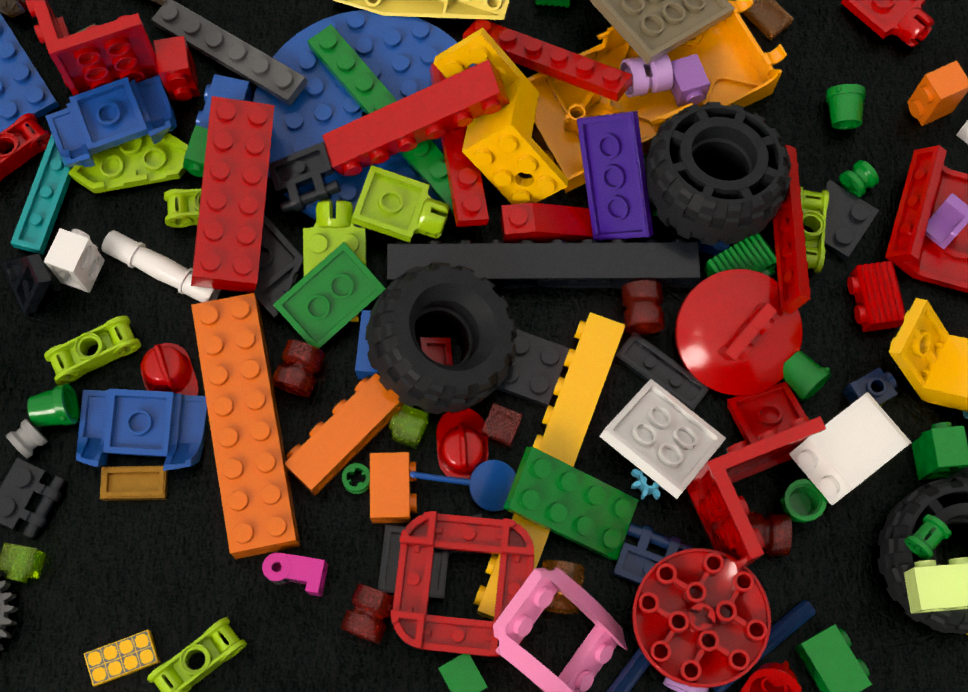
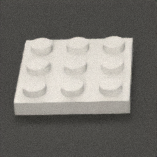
M652 379L643 386L599 436L676 499H678L726 439V437Z

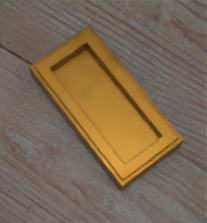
M164 466L102 467L100 499L102 501L167 500L168 470L163 471Z

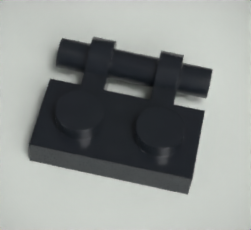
M324 142L269 163V172L275 192L279 195L288 192L290 199L280 202L284 214L294 210L300 212L306 209V205L319 200L327 201L332 198L331 195L341 192V186L337 180L326 184L324 177L334 174L335 170L331 167ZM314 183L315 189L301 194L299 187Z
M16 458L0 487V524L17 531L22 521L25 520L28 523L22 534L34 539L39 529H44L48 522L45 518L54 502H59L62 496L60 491L66 480L54 475L49 486L43 485L49 473ZM37 494H40L42 498L34 513L28 511Z

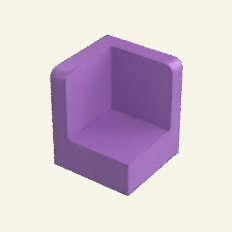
M952 193L929 219L925 235L944 250L967 225L968 205Z

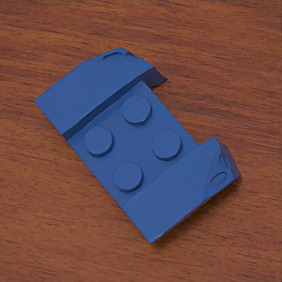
M159 75L136 83L135 79L129 81L125 77L69 97L70 103L66 104L67 108L45 116L65 167H74V165H82L84 167L96 166L92 156L95 153L148 134L153 144H156L163 139L167 132H172L177 127L172 105Z
M109 389L106 391L83 390L76 460L99 467L100 465L107 464L108 454L166 457L163 471L193 466L200 462L207 436L208 409L206 396L127 389Z

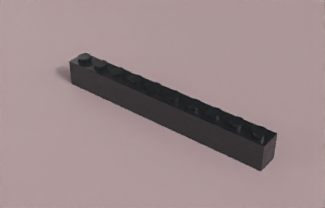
M559 239L551 240L548 243H536L533 240H521L518 243H505L502 240L474 243L470 240H460L456 244H444L439 240H430L425 244H413L411 241L409 243L400 240L394 244H387L388 286L405 271L418 265L419 267L428 266L431 262L449 263L454 268L458 265L474 270L473 275L480 279L486 277L495 285L492 289L694 288L700 279L698 242H689L687 239H676L672 242L659 243L655 239H646L640 243H628L624 239L612 240L610 243H597L596 240L592 239L582 240L579 243H567L565 240Z

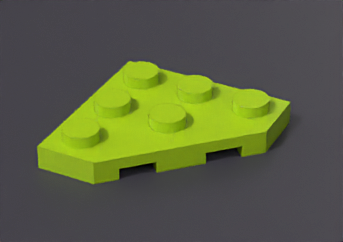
M168 132L160 142L153 144L148 134L95 153L92 156L96 166L84 167L82 165H74L68 174L73 180L95 194L180 179L187 171V169L183 168V162L188 145Z

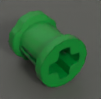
M926 514L922 519L923 524L913 536L909 535L906 537L905 544L920 558L930 560L933 557L932 551L943 539H948L951 536V531L939 518Z

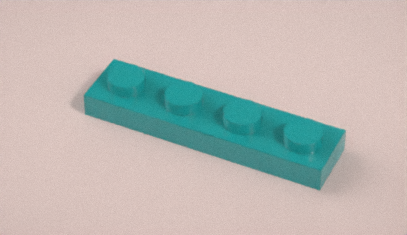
M52 134L11 240V245L14 248L42 255L46 249L71 181L68 172L73 168L64 166Z

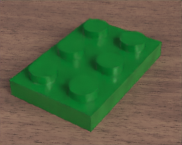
M343 242L273 305L316 352L386 288L350 247Z

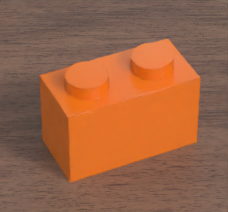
M957 60L925 74L907 101L910 113L914 118L918 119L922 126L952 113L968 92V77Z
M409 452L370 453V519L372 523L411 522V513H417V494H411L410 482L417 481V478L410 477V472H417L416 462H410Z

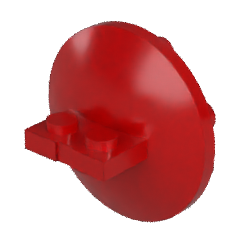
M726 270L705 278L685 297L676 319V346L686 369L703 385L723 394L751 395L772 387L784 377V363L792 355L800 351L801 317L798 309L792 314L780 311L778 282L773 278L753 270Z
M693 548L682 550L665 557L655 564L639 585L632 610L635 638L648 662L668 679L681 685L695 688L719 687L745 675L762 656L771 630L769 601L761 583L748 567L744 566L737 570L735 563L738 560L736 558L712 549Z

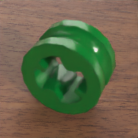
M361 463L348 465L342 473L344 487L352 494L366 492L370 487V472L368 468ZM357 471H361L362 478L366 477L364 483L358 482L357 486H352L351 479L348 480L349 475H355Z

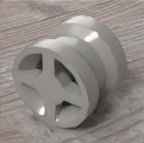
M24 419L21 422L20 428L17 431H11L6 435L11 444L27 459L33 455V450L37 446H43L48 442L28 419Z

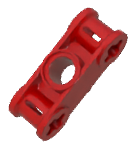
M33 113L22 115L15 123L0 133V181L14 170L20 168L36 154L46 150L51 133L44 130L38 124V118ZM13 148L11 152L3 154L6 150Z

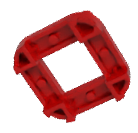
M437 511L424 512L423 515L413 519L406 526L405 530L403 529L399 540L401 544L393 610H391V621L396 633L405 643L421 650L500 657L501 655L495 651L499 646V640L494 637L493 624L533 571L534 545L530 535L516 521L507 518L500 520L439 514ZM435 548L500 555L493 621L427 615Z

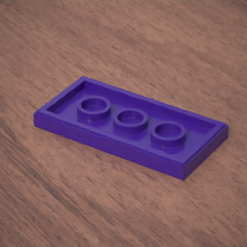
M629 111L578 118L577 125L593 239L600 241L650 237L654 235L638 112Z

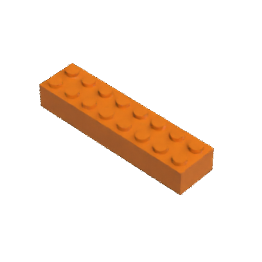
M255 293L192 304L230 554L235 559L299 547L300 540L288 470L284 465L286 458L259 302Z

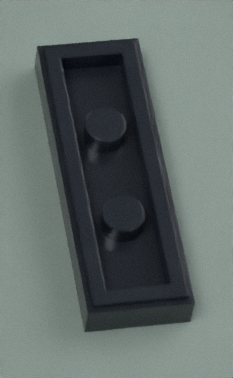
M633 332L615 356L616 360L645 381L654 380L691 411L697 407L710 389L694 378L687 369L635 332Z

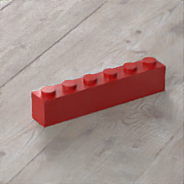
M488 59L323 134L322 137L331 167L343 176H354L367 166L386 162L394 154L415 149L417 144L423 141L438 139L450 129L467 126L477 117L484 114H494L502 106L510 102L499 70Z

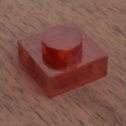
M493 403L481 435L511 446L523 415Z

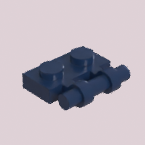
M630 523L627 535L638 539L637 546L624 542L612 575L640 585L645 575L660 560L675 552L692 549L693 546L681 542V538L675 535L668 537L655 532L651 526L644 524L642 527ZM648 544L666 549L664 557L647 551Z

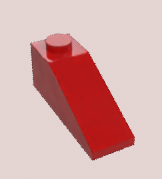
M542 203L501 205V227L505 243H518L521 240L548 243L551 240L557 239L565 240L566 242L593 239L589 208Z

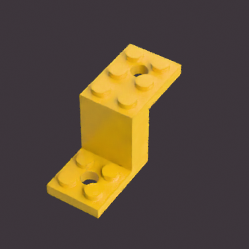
M481 28L435 56L433 64L446 78L471 68L469 65L473 63L479 64L488 59L499 70L510 103L502 106L494 114H484L473 119V122L467 125L462 152L511 204L537 203L568 187L569 179L532 138L539 91L486 30ZM518 173L531 174L533 177L528 179L521 178Z
M916 298L910 310L906 312L904 322L897 336L891 341L889 353L922 401L968 412V338L949 335L928 300Z

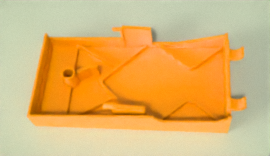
M727 0L735 8L730 17L667 53L670 61L693 54L698 55L710 82L706 99L696 104L698 107H702L707 102H720L721 105L725 106L735 104L746 107L773 94L782 73L781 69H774L773 65L781 62L787 56V53L781 44L768 53H764L739 15L753 5V0ZM613 26L597 35L599 40L603 39L602 44L579 54L619 70L623 59L639 56ZM540 72L527 78L539 91L532 135L541 149L569 179L568 187L564 188L565 193L586 184L577 125L578 118L637 111L644 156L648 154L653 137L656 136L660 126L668 118L670 119L675 114H678L679 111L693 105L690 103L678 107L671 90L658 93L648 91L646 95L628 98L624 93L620 100L616 102Z

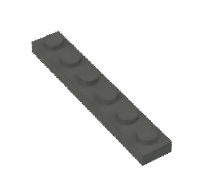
M166 0L151 19L156 27L173 37L184 35L188 46L290 106L308 84L305 76L174 0Z

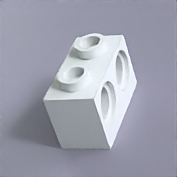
M60 228L44 263L61 283L90 293L105 260L99 253L98 247L91 242L90 236L87 233L78 229H72L70 232Z

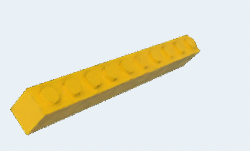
M591 312L586 322L580 320L574 338L579 339L576 350L569 349L564 362V366L569 367L565 378L560 376L553 392L554 395L558 396L554 407L550 405L547 407L542 421L547 427L543 436L537 434L533 444L534 448L574 467L625 328L624 324ZM514 514L512 520L522 526L532 539L534 545V568H537L550 531ZM492 554L485 572L491 575L487 587L480 585L474 604L479 606L477 614L494 620L500 565V555L496 556Z

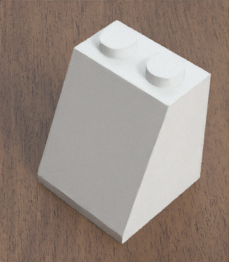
M867 392L825 424L826 430L808 437L789 455L828 502L834 505L912 442Z

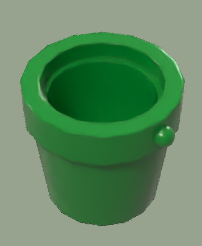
M842 84L827 89L826 101L829 106L833 128L847 130L862 125L864 100L866 98L864 86Z
M802 351L792 355L784 363L783 379L796 393L795 396L798 402L803 403L814 396L826 384L832 373L829 372V367H821Z
M68 383L57 385L51 390L31 396L28 399V414L35 427L68 426L77 423L80 418L77 395Z
M800 479L791 483L784 491L783 498L780 499L781 511L785 518L791 522H811L823 514L828 500L811 480Z

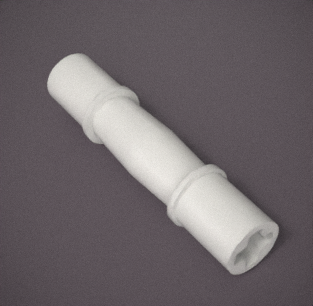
M115 230L110 231L103 241L102 251L126 263L130 268L136 267L151 277L177 288L180 294H186L201 303L217 300L220 295L221 289L191 286L192 268L187 269L170 258L146 248V245L142 242H137Z

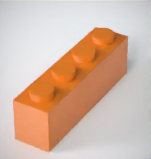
M377 373L371 378L365 377L355 387L356 393L348 401L346 399L341 400L332 410L334 415L325 423L323 421L319 422L309 433L310 438L302 446L298 444L293 447L287 454L286 458L288 460L284 463L287 470L314 496L405 407V404L398 400L399 396L393 390L389 389L387 391L380 383V376Z

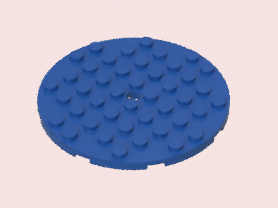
M366 10L337 14L322 19L300 31L287 41L273 58L305 76L308 84L291 106L258 86L254 94L253 102L275 105L269 163L324 142L323 134L366 115L308 46L307 40L330 24L397 101L431 86L429 70L431 63H434L435 56L457 42L440 28L420 18L383 16ZM441 137L433 139V143L444 154ZM400 153L390 156L384 163L372 164L384 170L425 183ZM371 165L363 168L359 174L354 176H343L335 170L334 174L324 177L326 184L337 180L341 186V192L331 195L332 198L329 199L333 201V218H336V200L351 202L354 213ZM268 168V179L273 184ZM312 182L299 188L301 194L315 189V186ZM429 188L428 195L432 199L440 201L439 198ZM288 192L282 194L286 200L290 199ZM321 200L306 205V209L301 212L316 220V205ZM355 224L356 227L365 228Z

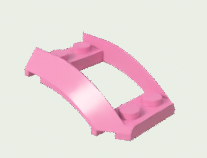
M557 567L550 571L546 568H534L493 624L494 637L499 640V646L495 651L528 677L543 692H585L592 686L594 678L602 666L611 659L616 646L619 645L627 650L622 627L588 592ZM560 591L595 626L557 677L519 644L530 633L533 624L543 610L551 604L556 592Z

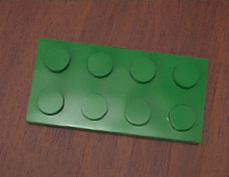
M526 447L503 509L605 558L618 560L639 500L534 447Z

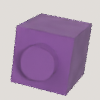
M693 54L671 61L673 69L671 92L677 106L680 107L690 103L694 105L706 99L710 82L698 55Z

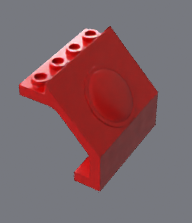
M940 145L914 150L885 258L893 261V264L913 279L968 293V223L944 250L925 235L929 219L952 193L968 205V174L951 170L943 165L947 151Z

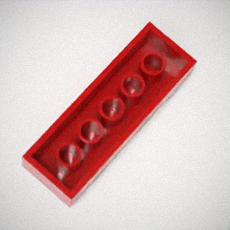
M216 96L211 98L191 286L246 293L255 292L258 282L275 105Z

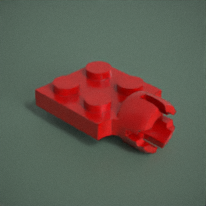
M926 0L841 1V4L882 39L891 34L896 35L911 47L919 44L915 39L924 40L932 30L931 26L935 23L934 19L922 10Z

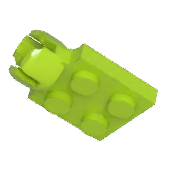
M371 165L351 223L409 243L414 234L419 233L436 239L442 235L450 206L447 203L432 199L428 195L430 185Z
M328 200L317 203L314 227L303 228L304 277L343 242L350 247L367 267L366 228H359L351 223L353 216V205L351 202L336 200V218H333V201Z

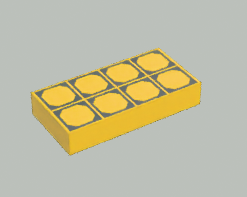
M145 630L84 653L93 686H99L160 663L150 630Z

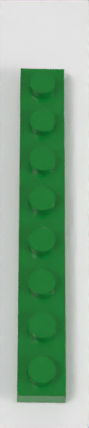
M331 24L307 40L309 48L366 114H370L397 101ZM428 139L417 144V147L411 151L399 152L421 179L430 185L429 188L439 200L450 206V213L454 216L444 154L433 141Z

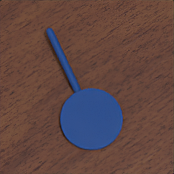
M488 460L479 464L473 470L470 479L415 471L410 472V477L468 485L474 502L482 509L491 512L504 510V504L516 475L515 471L508 464L499 460Z

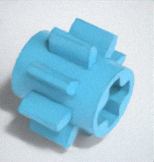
M638 469L632 470L631 475L636 477L637 481L632 484L631 489L638 488L642 492L641 499H644L647 494H653L656 500L659 499V488L665 489L656 482L652 486L646 484V477L648 475Z

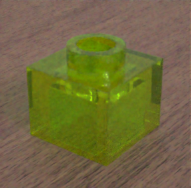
M404 404L401 412L395 411L389 425V429L393 430V440L417 449L429 421L428 413Z
M4 542L0 556V570L8 573L6 579L26 583L28 577L39 579L46 553L36 548Z

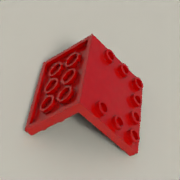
M25 0L32 18L37 17L39 23L34 25L37 37L41 44L46 43L50 57L73 96L125 77L129 81L135 79L136 83L159 75L154 48L138 13L123 15L115 21L103 25H93L85 31L69 35L63 16L57 18L47 0Z
M804 416L789 423V428L778 433L777 428L760 434L758 436L759 441L747 445L746 441H741L726 449L727 454L707 461L686 488L713 549L738 560L735 563L737 570L744 566H749L764 554L762 548L765 547L759 530L752 528L747 517L750 515L748 505L743 496L737 495L733 483L792 460L789 454L809 436L826 430L821 416L809 420L808 416Z

